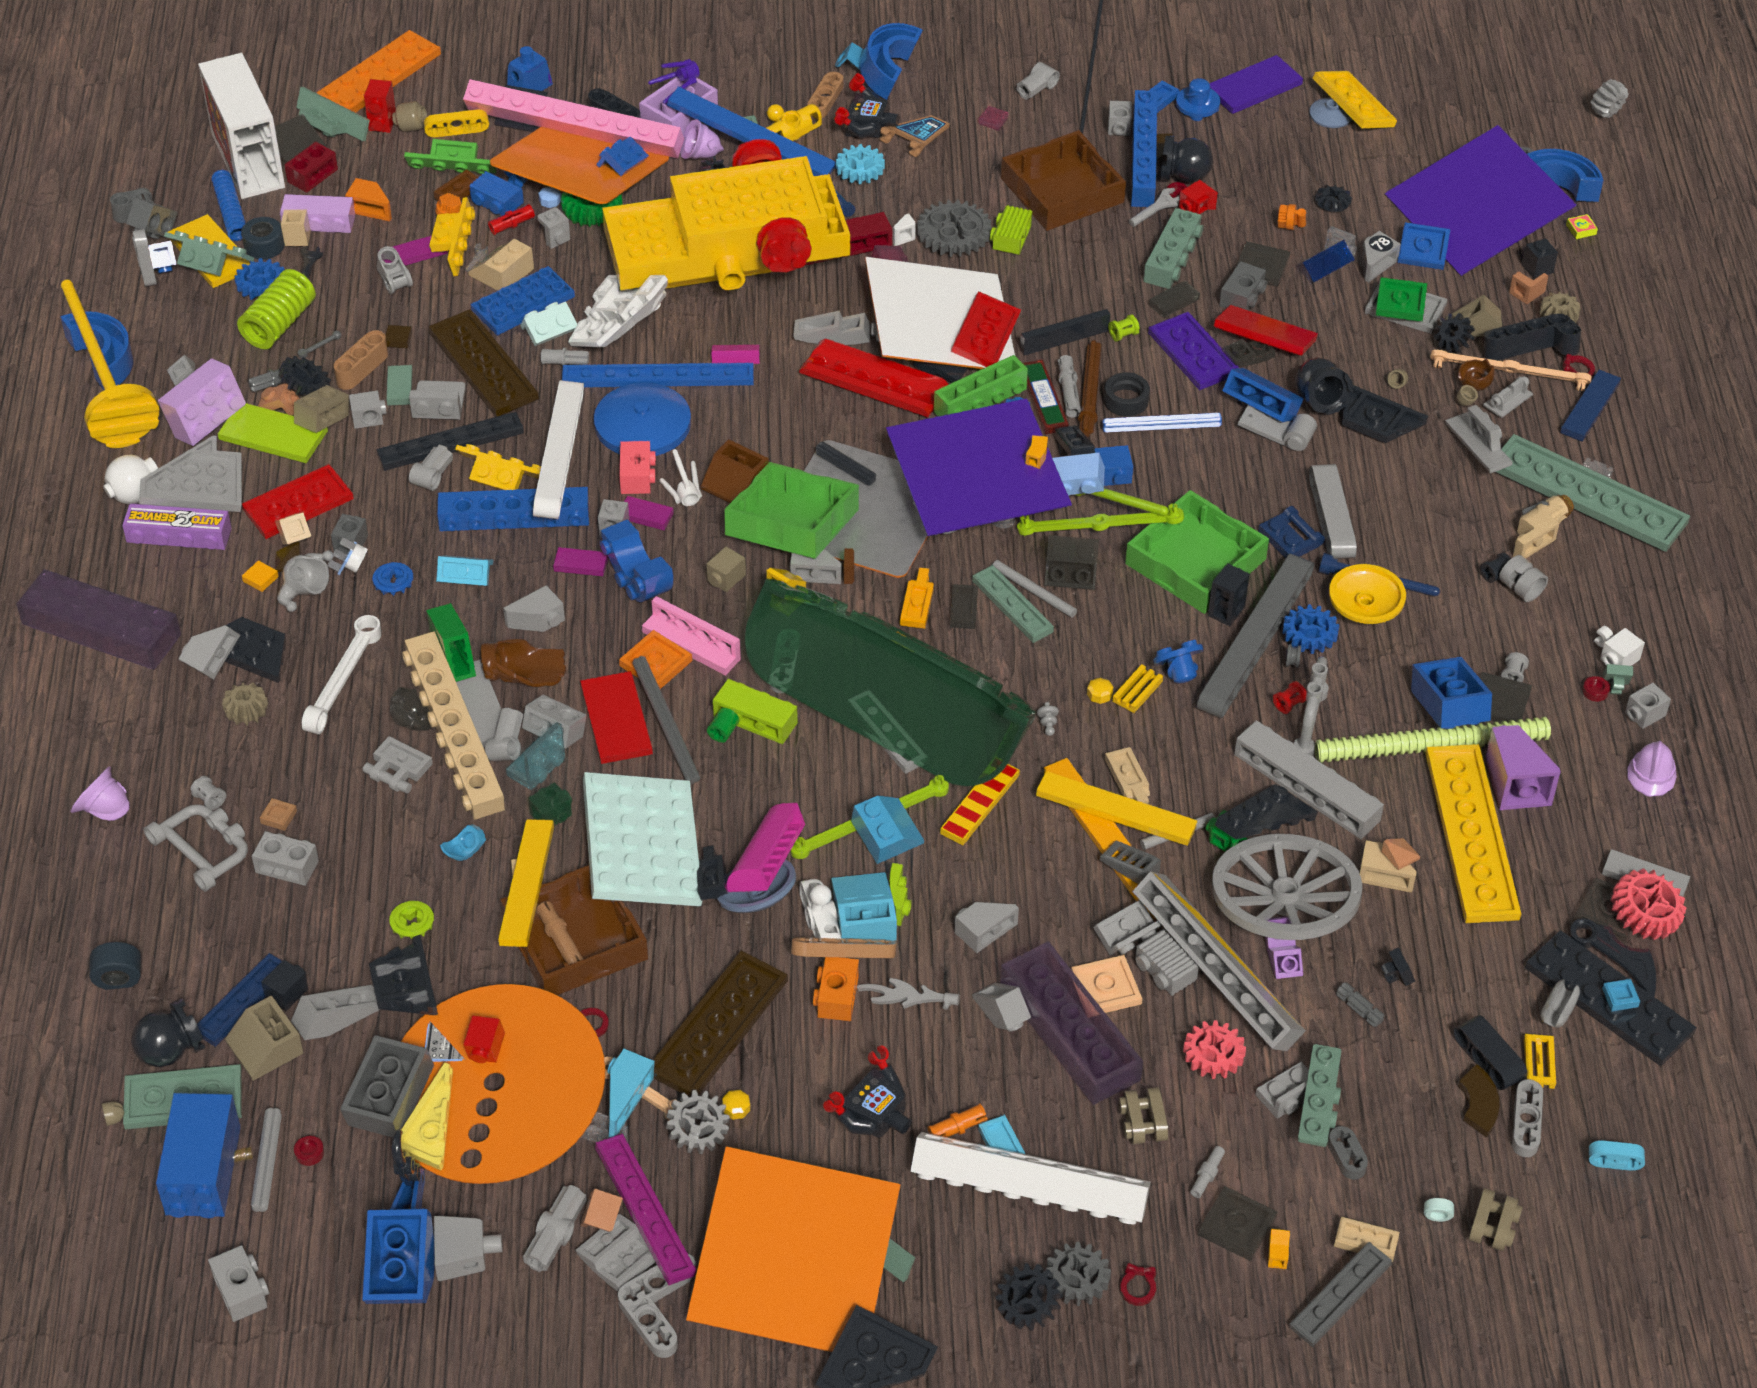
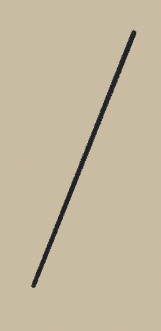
M1099 0L1079 129L1082 134L1085 126L1104 0Z

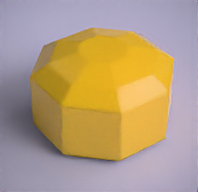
M1103 678L1091 680L1087 688V695L1092 702L1099 704L1108 702L1113 695V686L1109 680Z
M729 1091L722 1098V1103L726 1106L724 1114L729 1115L732 1120L742 1119L750 1112L749 1095L743 1091Z

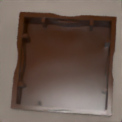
M1080 130L1052 139L1043 145L1027 148L1002 157V181L1022 204L1032 211V215L1046 231L1124 203L1126 181L1110 163L1098 154L1096 148Z
M590 865L567 873L555 881L541 885L536 908L543 902L546 908H548L546 901H550L553 904L559 918L566 922V930L583 960L571 965L565 962L552 937L546 934L544 930L545 925L535 911L528 946L518 947L540 989L559 995L648 960L647 939L633 914L624 903L619 900L592 899ZM508 896L500 899L503 917Z

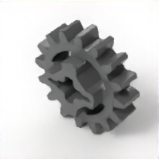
M1076 1242L1075 1248H1070L1066 1243L1064 1244L1063 1252L1055 1249L1054 1257L1048 1258L1046 1270L1049 1269L1054 1275L1052 1279L1056 1278L1060 1283L1057 1289L1065 1296V1304L1074 1299L1076 1306H1080L1081 1300L1085 1299L1090 1305L1092 1304L1093 1296L1101 1299L1103 1290H1108L1111 1270L1108 1269L1109 1261L1108 1259H1101V1250L1095 1253L1091 1252V1244H1088L1083 1249L1080 1242Z

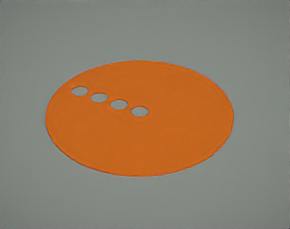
M501 984L479 987L463 992L437 1005L438 1015H424L400 1041L425 1048L427 1027L431 1022L464 1058L462 1061L433 1062V1070L417 1102L418 1104L443 1064H450L453 1069L443 1169L438 1170L414 1159L424 1169L449 1180L473 1184L499 1183L521 1178L542 1169L561 1157L579 1140L592 1122L602 1099L606 1070L602 1046L596 1032L585 1016L572 1004L551 992L536 987ZM472 1015L500 1019L505 1035L496 1063H477L468 1058L463 1044ZM493 1073H499L505 1078L503 1087L497 1091H489L484 1087L486 1077ZM486 1098L495 1100L497 1109L492 1115L484 1117L477 1113L476 1107L481 1100ZM485 1124L488 1126L490 1133L484 1141L474 1142L470 1140L469 1131L474 1125ZM468 1150H477L482 1155L480 1164L474 1168H466L461 1164V1157Z

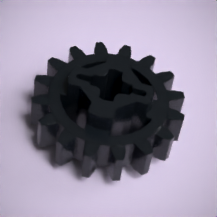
M293 356L292 359L287 357L279 368L278 376L282 378L281 382L288 384V390L294 389L296 395L306 396L326 385L330 386L329 383L331 381L327 377L328 372L322 371L321 365L316 366L313 360L310 361L305 359V357H302L301 360L297 356Z
M1025 1263L1023 1271H1020L1016 1266L1013 1267L1014 1275L1011 1277L1005 1273L1004 1278L1007 1280V1283L998 1284L997 1286L1003 1292V1294L996 1296V1300L999 1304H1002L998 1310L1002 1315H1006L1005 1319L1009 1324L1015 1322V1326L1020 1330L1024 1327V1324H1026L1030 1331L1034 1330L1035 1323H1039L1042 1328L1045 1327L1044 1319L1048 1317L1054 1320L1055 1317L1052 1314V1310L1061 1309V1306L1056 1301V1299L1063 1297V1294L1057 1289L1060 1283L1056 1278L1052 1279L1054 1276L1049 1269L1044 1271L1040 1264H1037L1034 1270H1032L1028 1263ZM1030 1294L1032 1298L1028 1299L1026 1296Z

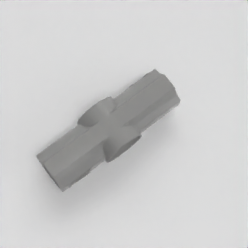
M572 1185L563 1186L550 1211H544L536 1227V1235L523 1256L524 1263L528 1264L531 1269L538 1272L547 1271L560 1246H565L569 1242L574 1230V1222L587 1201L586 1194L580 1191L579 1188Z

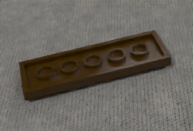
M471 309L428 326L430 335L496 417L539 399L538 391Z
M741 950L654 1058L653 1078L682 1094L685 1093L689 1098L693 1090H696L699 1095L788 982V974Z

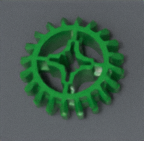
M563 192L561 204L564 214L568 219L572 220L573 224L579 222L580 226L586 224L591 227L592 225L600 226L601 223H604L602 208L623 205L621 193L606 204H598Z

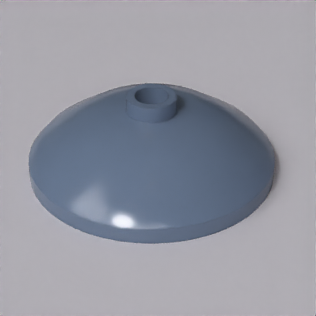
M785 860L767 891L728 892V894L717 898L719 904L726 910L736 913H752L770 908L781 901L792 889L796 881L795 869L789 861ZM732 871L729 872V873L726 875V879H727V880H728L730 874L732 873Z

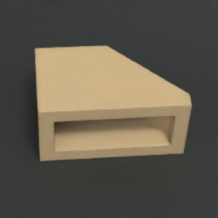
M1366 840L1359 873L1362 883L1412 893L1416 870L1411 865L1397 870L1382 853L1383 843Z

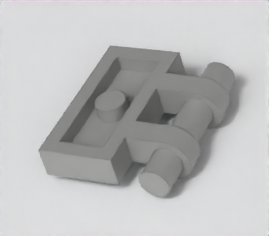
M388 736L373 753L374 760L377 763L372 765L367 762L363 767V772L369 774L370 778L377 782L382 781L388 784L392 790L402 791L407 794L411 791L412 784L405 780L409 777L418 781L431 767L433 762L432 757ZM388 768H391L397 772L392 775L386 771Z

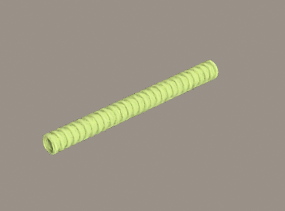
M1536 717L1532 721L1526 718L1525 721L1518 719L1517 722L1510 720L1509 723L1502 721L1500 724L1496 721L1492 725L1486 722L1485 725L1482 723L1477 724V726L1469 725V727L1462 725L1461 728L1456 726L1452 729H1441L1438 727L1437 730L1434 728H1430L1429 731L1422 729L1420 732L1413 730L1412 733L1407 730L1405 733L1398 731L1396 734L1390 732L1388 735L1381 733L1380 736L1373 734L1372 737L1367 734L1364 738L1361 735H1358L1356 738L1349 736L1348 739L1341 737L1340 740L1333 738L1332 741L1327 738L1324 742L1317 739L1315 743V756L1319 762L1323 763L1324 760L1331 762L1332 759L1339 761L1340 758L1346 761L1349 757L1355 760L1356 757L1359 759H1363L1364 756L1372 758L1373 755L1380 757L1381 754L1386 757L1389 753L1392 756H1395L1397 753L1404 755L1405 752L1412 754L1413 751L1420 753L1421 750L1426 752L1427 747L1479 744L1480 747H1484L1485 744H1489L1492 727L1503 725H1519L1532 740L1540 741L1541 738L1548 740L1551 735V726L1547 717H1541L1540 720Z

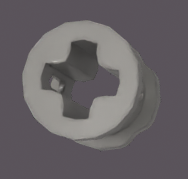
M1513 652L1506 657V668L1502 671L1501 680L1506 685L1518 687L1523 683V672L1527 669L1529 660L1524 654Z
M201 776L199 779H196L190 789L191 794L203 800L204 805L211 810L219 808L226 799L225 791L221 788H216L208 776Z

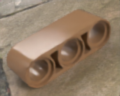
M373 330L368 332L335 361L333 366L335 379L340 389L349 390L354 388L388 357L386 336L382 331Z

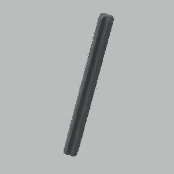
M640 656L633 660L635 670L685 780L690 781V785L700 780L695 764L646 657Z

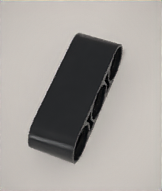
M597 88L588 93L589 107L641 118V112L638 108L604 89Z
M1476 1015L1454 1027L1453 1034L1459 1046L1475 1064H1478L1490 1076L1499 1090H1505L1528 1076L1527 1068L1522 1059L1483 1016Z

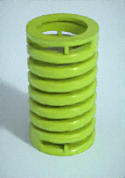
M283 270L258 299L239 317L237 326L244 339L257 348L269 349L315 299L316 293L312 283L296 270Z

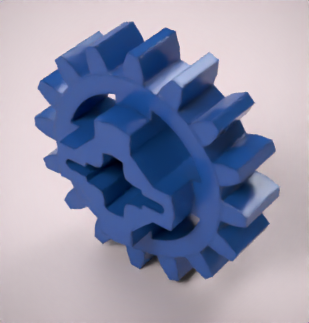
M259 258L258 262L250 261L249 265L242 264V269L236 270L235 282L237 291L242 292L243 297L249 295L250 300L259 297L280 275L284 267H280L279 262L272 264L271 259L263 262L262 258Z
M1308 604L1307 609L1298 606L1297 612L1294 610L1289 611V616H1285L1282 633L1286 634V642L1292 641V647L1295 648L1301 645V652L1309 649L1310 653L1314 654L1315 649H1318L1322 653L1325 646L1331 649L1333 642L1337 641L1339 624H1336V616L1330 617L1329 610L1322 612L1321 606L1312 609L1311 604Z

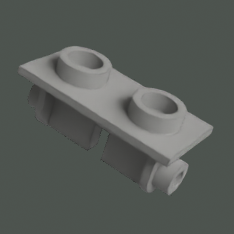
M1525 376L1517 377L1512 384L1501 392L1494 394L1483 406L1503 418L1533 395L1532 392L1527 390L1528 378Z

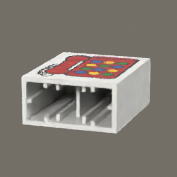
M238 53L199 63L211 133L241 199L285 188L273 116L243 54Z

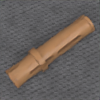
M546 901L548 908H546L544 902L538 905L536 913L545 925L544 930L549 937H552L565 962L571 965L583 960L566 930V922L559 918L553 904L550 901Z

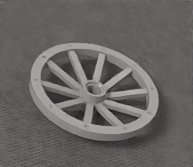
M1270 834L1247 839L1227 850L1214 868L1212 891L1215 902L1220 910L1238 926L1269 938L1304 940L1332 933L1343 927L1354 917L1361 903L1362 880L1354 863L1337 848L1306 836ZM1282 849L1308 853L1294 878L1287 877ZM1273 850L1278 879L1274 880L1250 855L1261 851ZM1317 857L1325 859L1336 867V869L1301 886L1302 881ZM1241 860L1266 886L1228 873V871ZM1342 876L1346 878L1350 887V891L1310 893ZM1224 881L1263 896L1229 897ZM1346 901L1335 913L1309 904L1311 902ZM1270 905L1257 917L1239 907ZM1301 910L1321 918V920L1301 924L1297 912ZM1277 913L1288 916L1290 924L1275 923L1268 920Z

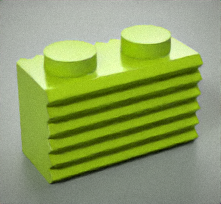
M1007 205L1003 213H998L996 220L997 228L993 227L990 234V241H993V249L1020 255L1031 228L1032 211L1026 208L1023 210L1022 208H1014Z

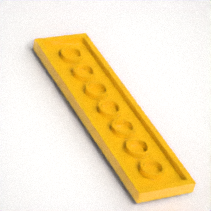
M1479 744L1427 747L1425 754L1465 923L1520 920L1521 910Z

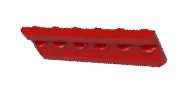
M823 339L819 342L811 356L799 370L801 374L925 417H929L934 410V391L949 385L943 378L829 339Z

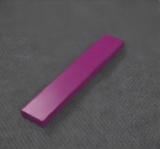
M623 1133L596 1142L595 1149L616 1189L623 1198L624 1204L668 1286L696 1276L695 1266Z

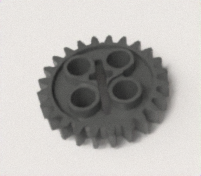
M959 199L955 203L947 200V204L938 201V206L931 204L930 210L924 209V214L919 215V220L917 221L918 236H920V242H925L926 248L932 246V252L940 250V255L949 252L950 257L954 253L961 257L962 252L970 255L971 249L978 252L979 246L985 247V242H989L991 234V220L988 219V214H983V208L976 210L977 204L968 206V201L960 204Z

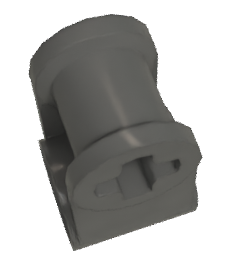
M139 188L113 194L110 197L114 221L126 223L134 198L143 200L141 194L144 195L145 201L155 203L152 200L150 190Z

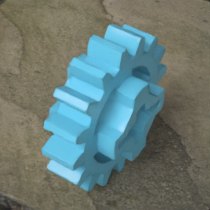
M859 144L856 148L850 145V150L843 148V153H838V159H836L837 174L842 175L843 180L850 178V183H853L855 180L859 184H862L864 180L870 183L871 178L877 180L878 175H883L885 159H883L882 153L878 154L877 148L871 150L870 145L866 148L862 144Z

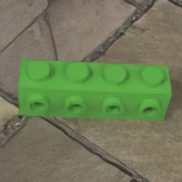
M1012 355L934 391V413L939 417L992 406L1013 395L1019 394L1027 389L1028 368L1015 355Z

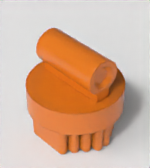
M451 193L440 196L436 204V214L459 213L461 208L460 197L451 195Z
M1296 204L1280 205L1278 228L1294 230L1295 225L1301 228L1306 226L1305 209L1297 210Z

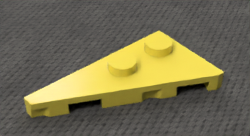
M448 1063L443 1064L401 1129L403 1131L401 1137L402 1152H408L414 1159L438 1170H442L444 1166L453 1069Z

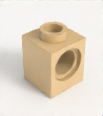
M297 513L275 521L283 545L311 537L304 513Z

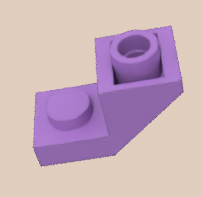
M1288 917L1270 918L1268 920L1275 923L1290 924ZM1265 937L1266 948L1275 979L1303 976L1301 948L1296 946L1295 940Z

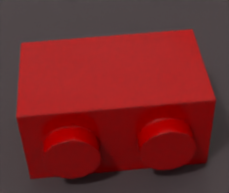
M370 79L364 94L367 119L370 120L369 131L391 133L394 125L393 113L396 111L392 81Z

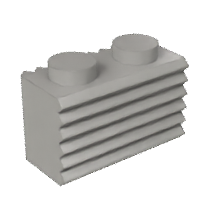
M1161 930L1137 945L1135 960L1138 967L1142 971L1147 970L1153 976L1157 987L1161 990L1166 989L1173 996L1179 990L1197 980L1199 966L1165 930Z

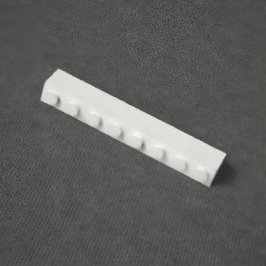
M921 1132L916 1139L911 1172L918 1173L917 1176L922 1179L934 1180L935 1177L946 1179L947 1184L953 1186H963L965 1183L974 1185L975 1190L986 1193L997 1190L1004 1192L1003 1195L1005 1197L1020 1199L1021 1196L1032 1198V1202L1040 1205H1049L1050 1202L1060 1204L1061 1208L1067 1211L1076 1212L1079 1208L1088 1210L1090 1215L1099 1218H1107V1215L1119 1217V1221L1126 1224H1136V1221L1142 1222L1151 1183L1150 1181Z

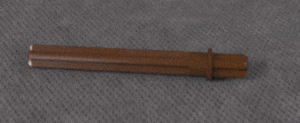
M1092 340L1087 347L1082 410L1078 415L1080 430L1086 437H1090L1094 433V425L1098 419L1096 403L1102 345L1096 342V340Z

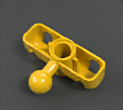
M778 104L771 105L767 110L768 118L775 123L766 128L775 133L781 131V136L792 141L799 139L801 136L822 125L821 111L814 104H809L797 111L791 110L785 113ZM810 116H813L818 120L816 124H812V119Z

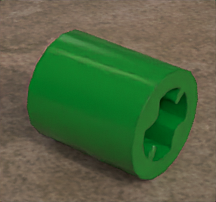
M721 708L707 728L708 735L717 742H726L740 722L738 715L731 709Z

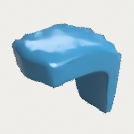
M471 824L467 825L451 841L442 843L440 847L448 857L457 861H463L476 853L484 844L486 838L482 829Z

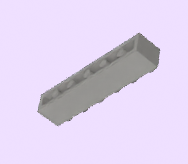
M1256 720L1237 738L1235 756L1286 788L1289 792L1358 838L1362 839L1381 821L1384 804L1376 797L1369 795L1355 783L1349 782L1332 768H1328L1312 755L1305 753L1291 741L1275 733L1270 727L1264 726Z

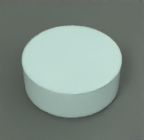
M1443 1198L1429 1199L1424 1203V1215L1432 1221H1448L1454 1216V1204L1450 1200Z

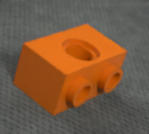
M825 957L824 967L819 966L817 983H821L820 989H815L813 996V1006H818V1018L843 1021L852 1020L859 978V959Z

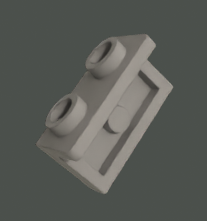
M1139 900L1096 924L1093 928L1111 956L1118 951L1123 955L1135 948L1133 942L1140 938L1144 942L1157 933L1156 929L1162 924L1159 921H1153L1144 904Z

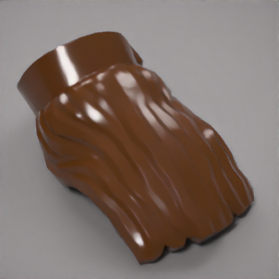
M522 639L483 642L481 645L482 670L485 678L490 681L501 679L509 683L544 687L557 685L561 681V677L565 675L566 666L564 665L565 659L563 657L565 653L563 649H541Z

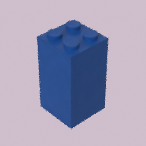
M173 1094L156 1181L165 1215L177 1218L184 1216H201L203 1218L225 1217L241 1128L231 1094Z

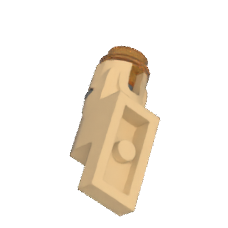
M1567 495L1552 496L1522 510L1517 530L1519 536L1515 541L1513 557L1522 555L1524 558H1527L1556 540L1560 522L1569 517L1574 509L1573 502Z

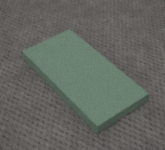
M241 1064L125 1076L124 1128L135 1129L168 1125L174 1093L231 1094L238 1118H242Z

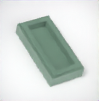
M412 365L388 366L387 405L410 404L409 396L410 390H412L413 379Z

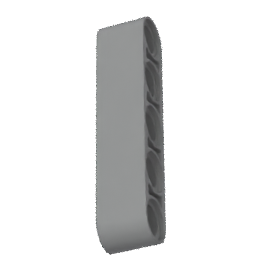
M1336 464L1311 465L1309 469L1310 485L1322 533L1325 537L1327 553L1334 555L1336 559L1355 558L1357 551L1356 539Z

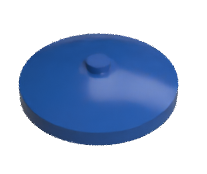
M634 383L611 391L599 402L594 413V427L596 435L602 444L615 453L620 454L621 442L650 441L651 451H655L656 456L671 451L684 441L691 427V413L686 400L675 390L654 383Z

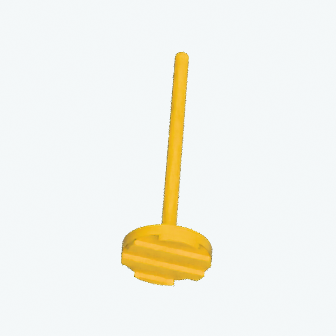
M64 280L61 283V288L105 389L91 400L85 411L84 420L90 436L106 444L109 448H123L140 442L139 438L158 426L159 405L156 398L149 389L141 385L115 384L72 281Z

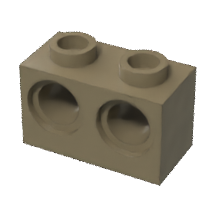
M328 385L294 402V423L315 433L349 416V395Z

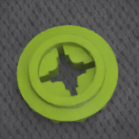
M407 901L398 905L392 911L389 919L393 933L399 934L401 939L405 936L411 939L417 935L424 937L427 930H432L434 914L432 909L423 902ZM413 918H417V923L413 922L408 926L407 920L411 921Z

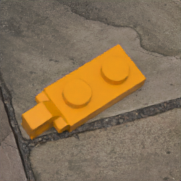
M919 568L917 580L908 582L900 618L901 626L926 628L934 591V584L929 582V569Z

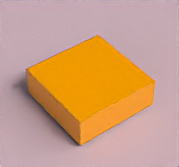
M257 561L242 575V580L244 583L263 592L279 576L277 570Z

